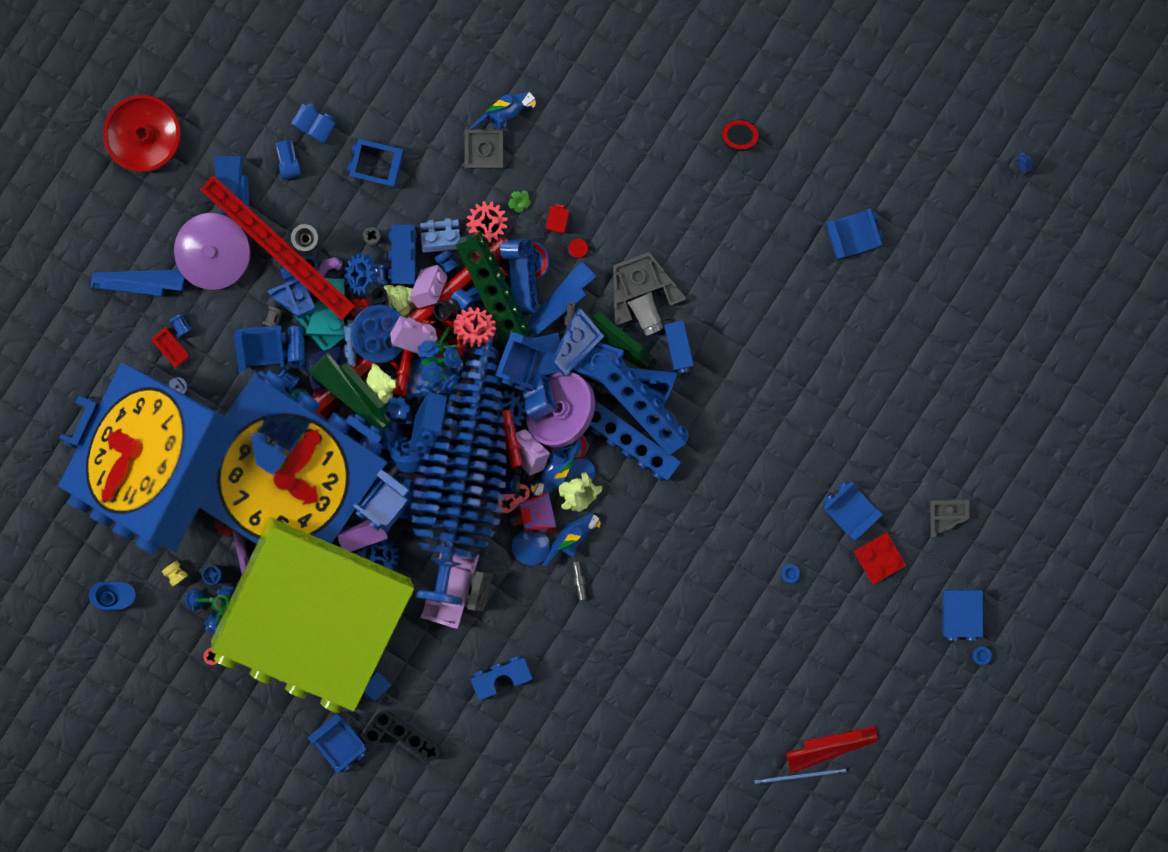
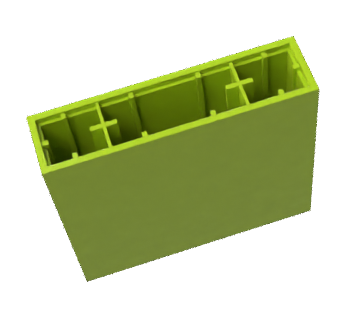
M270 517L211 639L212 652L216 653L214 659L219 664L235 669L238 663L252 668L250 675L264 683L270 684L273 678L287 683L285 689L297 697L306 698L308 693L321 697L320 704L330 711L341 713L343 707L354 711L414 590L411 578Z

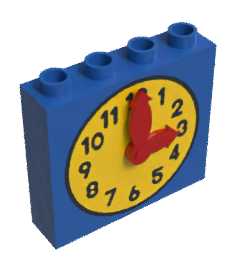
M121 362L58 486L71 494L67 502L69 505L86 513L93 507L90 514L92 519L111 527L115 520L116 523L112 529L115 533L132 541L136 534H138L139 538L135 544L138 547L157 555L160 547L176 552L241 425L148 374Z
M269 370L265 377L255 372L225 415L226 418L241 426L199 507L256 544L270 517L332 544L355 510L353 507L354 503L357 505L360 503L377 478L379 471L386 465L387 461L380 454L384 445L381 442L375 443L365 435L359 440L348 433L352 426L345 422V418L333 412L329 420L316 412L321 404L307 393L301 391L298 397L295 398L284 391L288 382L275 372ZM252 431L256 434L258 432L268 437L267 441L272 445L277 443L285 449L283 452H285L286 458L274 475H271L256 464L250 436Z

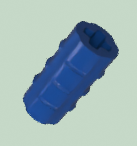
M291 326L287 329L288 365L293 368L305 365L304 328L301 326Z

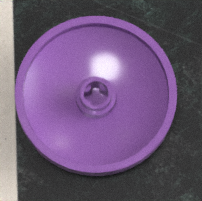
M205 213L193 217L180 229L175 240L174 256L178 269L189 282L203 289L217 290L234 284L244 275L251 259V245L247 233L229 216L221 213Z
M560 372L547 376L555 402L554 411L538 419H534L526 414L527 426L532 436L537 441L550 447H563L576 441L586 431L593 418L595 409L593 390L584 378L572 372H569L566 376H563Z

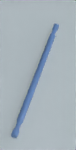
M846 768L754 781L755 784H759L762 782L814 777L839 772L844 773Z

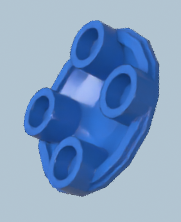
M524 528L513 538V554L522 564L537 565L548 556L550 544L545 533L527 534Z

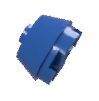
M408 437L399 439L394 443L395 446L392 448L391 457L400 471L412 473L417 472L419 466H425L426 460H422L424 453L410 449L411 440H408Z

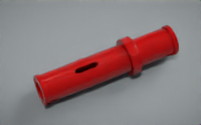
M406 349L403 350L400 368L396 373L397 382L394 392L398 395H401V392L402 395L407 394L408 382L412 377L410 372L415 352Z
M504 410L499 412V414L504 417V424L502 426L505 432L506 452L509 455L511 469L523 467L519 451L521 446L518 445L511 410Z

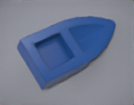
M1023 152L1015 157L1023 174L1033 169V161L1029 155H1025Z

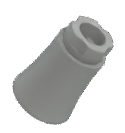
M302 224L292 231L291 242L296 249L309 251L316 247L318 234L312 226ZM304 236L309 237L308 242H303Z
M652 291L627 302L637 317L641 328L644 329L646 336L663 329Z

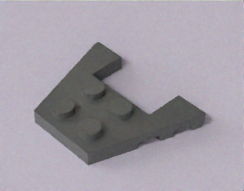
M650 252L613 265L616 326L632 320L626 300L662 287L670 306L686 300L683 293H681Z

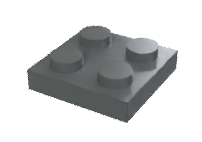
M465 129V168H503V129H473L472 131Z
M476 571V574L472 576L471 585L473 587L471 593L467 596V609L484 611L492 581V573Z

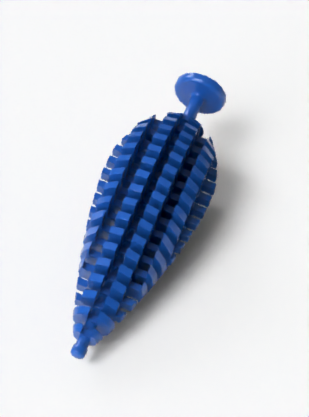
M490 338L487 345L482 342L481 349H476L472 353V355L479 357V361L468 360L465 365L466 367L477 369V372L463 371L459 376L464 380L475 381L474 385L458 383V386L455 388L462 393H473L472 397L450 395L447 399L448 402H455L457 405L470 406V409L445 406L444 414H452L454 417L461 419L468 418V421H454L449 418H443L442 427L448 426L452 430H466V432L455 434L451 433V431L441 430L437 439H449L448 442L463 443V445L450 446L449 443L435 442L431 448L432 451L436 452L445 451L448 455H461L460 458L451 459L445 455L424 454L422 460H426L428 463H441L444 467H458V470L447 471L445 468L419 466L418 472H422L424 475L431 477L441 476L440 479L456 480V483L447 484L443 483L442 480H426L416 478L414 483L428 489L437 488L441 492H454L453 495L443 496L441 493L413 490L412 496L418 497L420 500H433L443 505L452 504L451 508H438L439 506L411 503V509L417 512L434 513L435 516L449 517V521H439L436 518L411 516L412 522H415V524L430 525L432 528L447 529L446 533L413 529L418 537L430 538L440 542L445 541L444 546L419 543L422 550L442 554L441 559L430 558L440 566L435 591L419 590L417 598L462 605L461 597L447 594L451 568L463 565L462 563L452 562L453 556L474 559L479 554L454 549L455 544L485 548L489 543L481 540H471L472 538L463 536L456 537L457 532L493 537L495 531L487 528H475L474 525L459 524V520H470L473 523L499 525L500 522L499 519H495L492 516L477 515L478 513L470 511L461 512L462 508H474L476 511L502 513L503 508L489 502L480 503V500L463 499L464 496L473 495L480 499L504 501V495L499 494L497 491H483L482 488L475 486L466 487V484L477 483L478 486L505 488V482H502L500 479L484 478V475L475 473L468 474V471H481L482 474L506 475V469H503V467L496 465L487 466L486 463L479 461L470 462L471 459L480 458L487 462L506 463V457L502 454H491L483 449L472 450L473 447L478 446L487 447L486 449L506 450L504 442L490 441V438L482 436L474 437L475 434L505 437L503 429H494L485 424L477 425V422L485 421L492 422V424H504V417L493 416L492 413L484 411L479 413V409L503 411L502 404L486 399L481 400L482 397L502 398L500 391L488 387L483 388L484 384L501 385L500 379L486 375V371L497 372L498 365L488 363L489 359H496L495 352L490 351L491 344L493 343V339L491 340Z

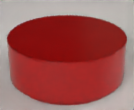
M574 239L570 242L569 253L573 257L582 258L586 255L588 246L584 240Z

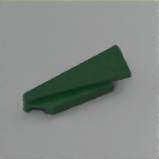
M582 309L604 335L599 341L600 343L623 350V358L645 370L655 360V357L648 353L647 350L600 312H597L592 317Z
M327 352L309 371L313 378L363 417L371 426L374 425L381 431H384L392 424V421L384 414L387 411L385 404L347 362L339 367Z

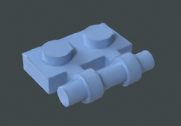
M446 218L445 221L434 222V220H428L426 223H420L421 231L428 230V232L421 233L422 252L457 249L455 244L460 239L459 229L452 230V227H459L458 219L451 220V218ZM446 228L445 231H435V229Z
M348 320V326H344L345 341H347L345 357L347 358L348 365H355L357 360V352L351 341V328L354 320Z

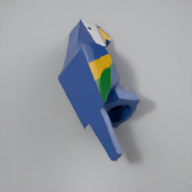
M530 92L516 95L506 94L485 111L470 127V130L475 129L486 119H489L497 130L502 127L505 128L507 120L517 116L522 109L532 108L533 110L536 100Z
M580 438L574 442L568 455L554 449L548 457L550 462L545 466L541 479L534 484H530V489L534 495L540 496L548 493L564 483L574 460L573 457Z
M590 512L573 522L566 523L551 546L552 549L545 559L543 566L546 567L559 549L573 558L577 553V546L585 540L588 532L595 527H600V519Z

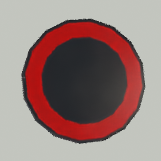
M733 120L723 127L721 138L723 143L732 150L739 152L748 151L758 143L759 132L748 121Z

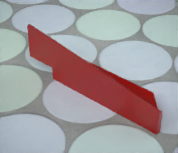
M876 726L804 740L803 749L786 752L790 773L798 772L877 742Z

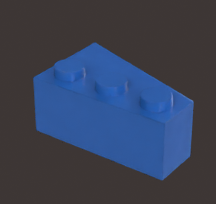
M391 224V231H389L391 250H389L388 258L389 261H392V269H388V280L392 281V285H415L417 228L415 225Z
M629 368L637 374L638 379L649 387L650 392L659 398L665 407L678 373Z

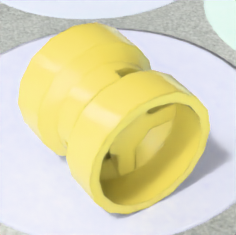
M177 560L161 571L164 576L170 579L169 583L172 587L188 576L185 571L181 570Z

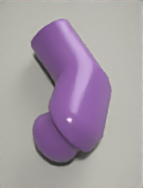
M336 257L325 259L317 271L324 277L330 269L340 270L342 262Z

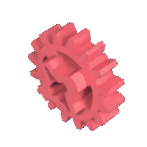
M483 201V206L481 207L475 204L477 209H470L472 216H467V219L471 220V222L467 223L466 226L472 227L469 233L477 232L476 228L481 227L485 230L484 236L488 239L489 243L492 241L491 238L498 240V234L504 235L502 228L507 229V225L503 223L508 221V218L502 217L505 211H499L500 205L493 207V202H490L489 206H487L486 202ZM489 210H492L495 213H497L499 217H493L492 215H490ZM482 211V216L475 220L476 215ZM485 214H487L489 220H492V223H489V231L485 224H482L486 218ZM499 225L497 231L492 234L494 226Z
M470 307L468 312L462 310L461 315L457 314L454 322V334H458V340L464 339V345L469 342L470 347H473L474 344L481 347L482 342L487 345L489 338L493 339L496 331V322L491 320L492 315H486V310L479 312L477 307L476 311H473Z

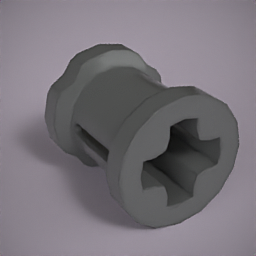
M371 227L364 230V240L369 245H377L381 241V233L377 228ZM376 232L375 236L377 238L369 241L368 233Z
M268 306L269 312L262 324L278 326L281 316L285 311Z

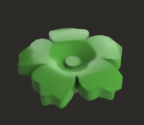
M525 190L521 193L513 191L511 194L513 199L509 200L508 205L518 213L523 212V209L528 208L531 203L528 192Z

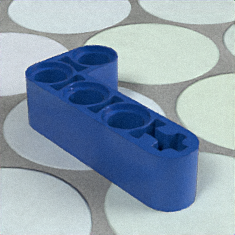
M511 239L504 241L501 244L500 252L502 258L509 259L513 299L520 306L521 314L536 313L538 303L532 240Z

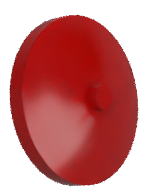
M136 95L120 101L111 109L104 123L103 138L108 153L119 165L135 172H150L163 167L174 157L180 144L181 129L177 116L166 103L152 96Z

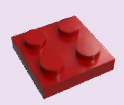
M887 532L853 551L872 585L906 566Z

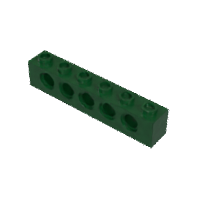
M481 230L461 237L455 245L489 315H492L491 320L496 322L495 327L504 346L507 345L511 332L526 337L529 333V325L521 315L520 306L513 299V292L505 282L504 273L498 268L496 257L488 247L487 238L482 234ZM474 251L479 252L481 257L477 256ZM483 268L487 269L489 271V274L485 273L483 271ZM491 285L495 286L497 291L492 289ZM499 302L503 303L506 307H502ZM507 319L512 320L514 324H510Z

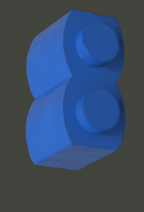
M309 103L307 106L302 104L291 125L325 145L336 126V123L333 122L334 118L326 113L324 115L317 112L318 109Z
M539 373L530 378L528 383L535 386L534 390L526 388V391L521 390V394L525 399L524 410L528 416L534 419H538L555 410L549 378Z

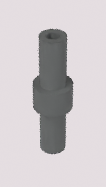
M572 302L567 305V315L565 316L566 330L575 314V303Z
M574 562L575 578L573 579L574 585L577 586L579 601L586 600L585 576L582 575L580 562Z

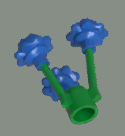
M223 585L222 589L217 590V597L204 598L203 591H198V589L194 588L192 591L186 592L187 597H184L183 600L186 603V608L191 609L192 612L203 609V603L205 602L211 603L212 608L218 611V614H215V616L210 614L204 625L206 626L205 630L214 635L224 614L223 610L228 607L235 588L234 586L228 587Z

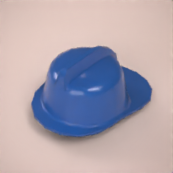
M99 582L93 585L89 591V600L92 605L104 612L125 609L134 602L136 596L134 588L125 582Z

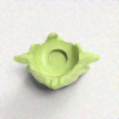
M400 284L397 286H384L387 291L389 306L397 310L403 317L406 318L412 310L417 308L409 298L413 288Z
M372 364L366 384L386 404L393 396L397 380H392L391 376L385 374L379 366Z
M586 472L581 473L582 478L580 479L576 478L569 483H562L559 486L560 496L565 497V503L561 506L562 509L582 512L601 493L602 486H595L591 483L592 480Z

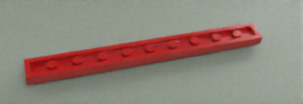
M212 176L203 185L200 191L339 319L343 320L355 308L343 294L216 177Z

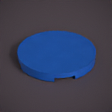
M373 305L361 311L355 318L351 328V341L356 352L364 359L375 363H384L396 358L403 348L392 345L390 333L402 315L387 305Z

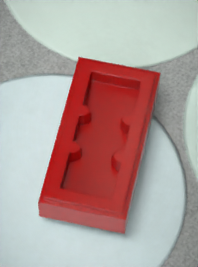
M167 327L151 338L175 369L191 357Z

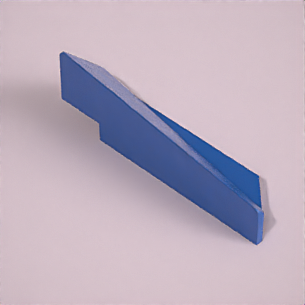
M215 156L216 178L249 208L248 176H241L243 156ZM220 209L221 214L227 215Z
M583 262L577 265L527 321L529 325L527 338L532 339L538 336L567 312L568 303L572 302L576 305L586 296L582 289L591 283L596 276Z
M180 270L94 272L90 288L164 297L165 290L184 292L185 277Z

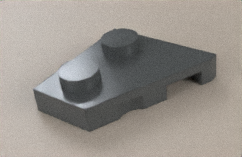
M969 499L930 500V537H936L937 534L969 519Z

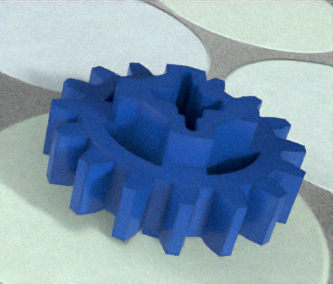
M357 254V256H352V260L347 261L349 267H345L347 274L344 277L348 279L346 285H350L349 291H353L354 295L366 296V286L373 281L379 282L376 278L379 275V272H376L378 265H374L375 259L370 258V255Z
M505 390L504 395L502 393V398H491L494 403L503 405V411L505 407L510 408L516 430L515 425L522 426L520 421L527 419L523 416L526 413L523 408L525 402H521L522 396L516 397L517 392L513 391L510 395L509 390ZM504 398L512 399L508 403L502 401V399ZM517 407H518V409H519L518 415L516 414V408H517ZM486 409V412L492 413L493 416H500L498 411L495 415V410ZM491 423V426H496V425H498V426H497V429H498V428H500V429L503 428L502 424H492V423Z
M387 539L359 548V552H357V555L366 558L365 552H367L368 560L391 570L396 568V561L399 558L398 555H395L398 549H393L394 543L388 544Z

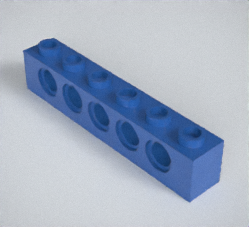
M613 351L596 364L593 373L668 455H671L687 443L689 437L687 429L677 422L673 413L667 411L661 400L650 392L649 387L638 379L637 374L625 365L624 360L620 356H617Z
M595 401L594 411L598 412L601 418L596 423L590 422L591 431L599 437L603 434L608 438L606 442L614 448L617 445L623 449L621 453L628 458L635 457L639 460L637 464L643 469L647 470L649 467L654 471L653 476L660 481H663V479L668 481L681 462L672 455H668L657 444ZM607 423L615 424L616 431L609 434L605 431ZM623 434L631 436L632 441L629 445L621 443L620 438ZM639 445L646 446L647 454L645 456H639L636 453V448ZM655 456L661 457L663 460L662 466L654 467L652 459Z

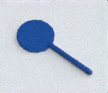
M582 458L573 460L567 474L568 479L564 482H570L576 478L580 479L582 478L581 473L585 472L593 481L595 477L594 465L589 460ZM559 486L555 487L548 493L550 494L551 492L555 491L559 488Z

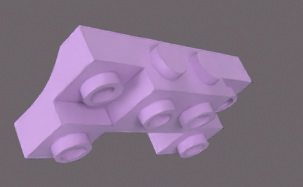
M479 555L474 559L453 556L452 562L462 563L463 565L451 568L447 594L461 597L462 605L440 603L426 599L421 618L458 629L464 607H468L466 600L470 588L473 587L471 579L474 575Z

